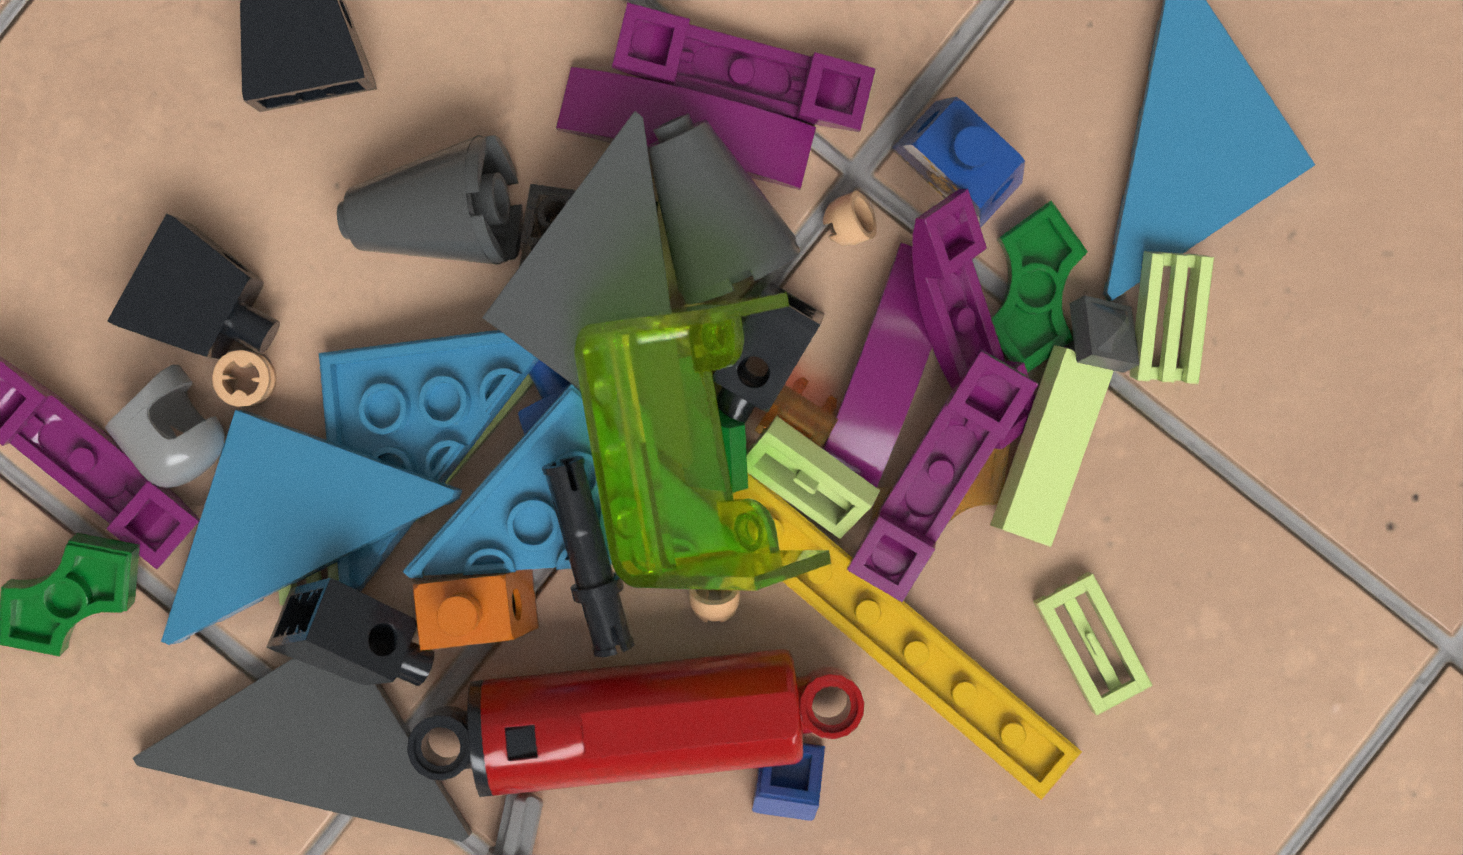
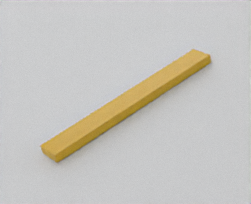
M669 455L663 464L685 482L681 463ZM748 473V488L734 493L689 486L758 547L759 551L754 556L758 562L1040 800L1045 797L1082 753L1079 748L906 602L895 599L849 572L847 566L852 557L777 493Z

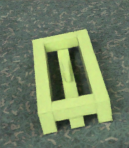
M1144 251L1135 322L1139 366L1130 370L1129 377L1138 381H1150L1152 379L1161 382L1174 383V381H1183L1190 384H1199L1214 257L1198 254ZM1163 266H1171L1167 304L1165 305L1163 317L1164 331L1160 365L1157 366L1152 365ZM1188 268H1191L1179 367H1176Z
M778 416L772 420L768 428L760 434L756 442L746 451L747 472L839 539L873 506L880 492L875 486Z
M1087 572L1077 577L1078 580L1070 584H1064L1055 589L1054 593L1042 596L1033 602L1088 706L1095 715H1099L1153 685L1096 578L1092 573ZM1083 593L1087 595L1131 678L1130 681L1121 684L1075 597ZM1062 604L1109 692L1100 696L1055 611V608Z

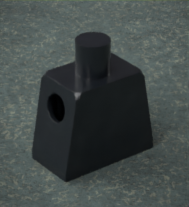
M345 0L240 1L242 94L244 102L257 111H269L377 89L373 73Z
M167 213L107 320L117 327L201 356L216 359L226 355L234 340L259 354H263L273 342L280 327V321L253 307L263 288L264 282L193 224Z
M771 282L761 293L712 377L714 382L722 386L713 403L728 417L744 423L747 422L755 407L768 412L820 327L825 314ZM749 357H759L767 363L769 369L765 376H755L748 371L745 364Z
M332 578L290 588L266 647L363 685L391 683L396 678H399L413 685L420 686L429 675L435 657L433 650H420L419 644L411 641L417 627V621L413 617Z

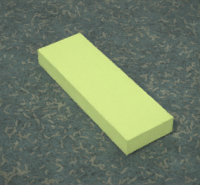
M1053 346L990 526L1049 547L1052 546L1112 378L1113 370L1077 363L1075 351L1065 347Z

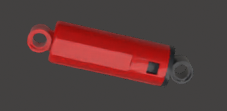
M787 649L478 680L470 682L467 711L453 706L433 709L411 732L408 738L407 753L410 763L417 772L431 780L444 781L456 777L463 770L472 769L479 797L797 764L803 758L802 734L814 733L826 739H838L848 736L860 724L864 715L865 703L855 681L848 673L837 667L823 666L812 670L806 676H796L793 656ZM832 686L846 692V706L837 716L830 718L822 717L812 709L813 699L821 689ZM442 727L453 731L460 742V753L453 757H442L436 754L429 743L431 729Z

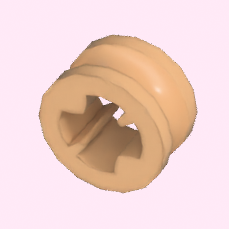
M246 350L231 351L222 356L216 363L212 374L213 388L218 397L227 404L236 407H254L266 402L273 394L277 382L276 371L270 360L262 354ZM236 365L244 368L254 366L257 368L259 377L252 378V381L259 384L253 393L248 390L234 392L230 381L237 380L236 376L231 375Z

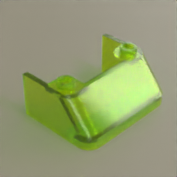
M787 293L713 302L588 324L577 335L574 350L609 555L615 572L627 585L634 588L757 591L831 564L829 550H780L776 526L766 507L754 499H733L712 375L714 370L733 366L741 357L744 347L741 316L788 307Z

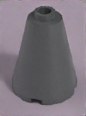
M686 113L653 129L658 140L647 147L678 291L682 294L686 304L702 303L735 291L732 284L750 276H753L754 281L785 265L799 254L800 249L796 243L794 233L706 119L693 123L690 114Z
M477 135L348 188L344 201L340 202L337 207L338 227L342 236L347 240L350 239L354 247L360 251L495 265L508 262V260L516 259L519 255L523 239L522 204L510 206L507 185L518 184L516 170L507 148L499 137L495 135L484 137Z

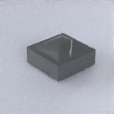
M1086 295L1069 303L1077 363L1122 373L1139 366L1131 306Z

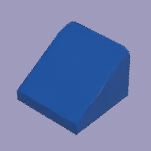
M803 743V758L797 764L758 768L752 811L793 819L814 820L819 807L825 746Z

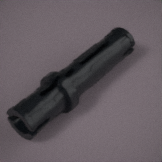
M583 456L560 459L561 465L557 466L556 462H551L544 465L542 471L547 479L575 584L570 587L574 602L576 601V603H581L593 644L594 656L608 657L617 655L616 645H620L623 652L635 645L619 592L624 589L621 574L613 572L584 468Z

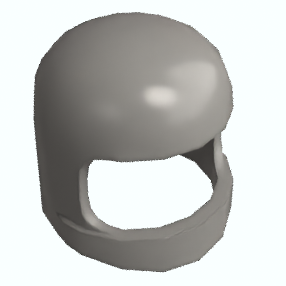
M170 365L160 371L105 426L107 432L137 470L149 482L164 488L181 486L207 471L220 457L225 439L222 425L217 417L214 416L205 420L190 402L187 391L192 386V381L179 365ZM171 426L181 431L183 434L176 437Z

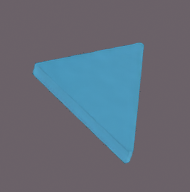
M1163 0L1147 70L1149 74L1143 104L1139 110L1130 155L1132 159L1125 194L1122 195L1113 240L1114 249L1108 279L1103 290V295L1107 301L1114 300L1140 282L1144 251L1184 253L1315 166V163L1206 0Z
M500 330L319 353L326 440L445 483L539 359ZM413 523L339 559L337 562L339 582L361 592Z
M571 383L404 568L403 573L409 578H423V576L509 573L516 572V570L556 568V570L571 569L549 486L542 467L551 462H556L557 466L561 465L560 459L572 456H583L584 468L611 564L700 561V559L729 557L743 559L753 558L759 550L754 543L585 393Z
M235 410L161 642L171 645L189 639L193 634L217 622H222L263 601V598L337 563L339 559L403 529L422 516L459 500L462 489L249 411Z

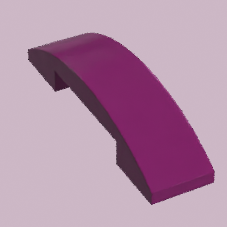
M627 2L612 68L642 79L682 87L757 107L800 122L848 131H861L876 68L816 52L812 56H807L689 24L690 19Z
M571 67L556 126L557 130L612 143L628 119L636 111L643 117L648 147L658 140L653 129L676 117L689 113L693 123L704 119L709 122L751 178L801 190L816 127L757 107L682 87L605 71Z
M968 189L956 190L915 219L912 241L913 275L921 315L935 356L952 390L980 349L1028 376L1023 362L1005 361L972 259L986 250L987 246ZM1034 392L1005 439H1000L994 449L1002 450L1023 433L1035 400Z
M902 242L898 247L878 300V307L836 418L833 419L822 448L876 488L896 443L932 349L916 294L912 246Z
M980 349L912 453L847 566V570L903 602L935 551L936 541L999 440H1004L1037 388L1038 382Z
M0 356V444L4 446L10 443L106 520L110 524L106 528L120 541L139 544V556L156 570L160 568L198 524L200 518L170 488L159 487L149 482L137 470L108 433L46 386Z

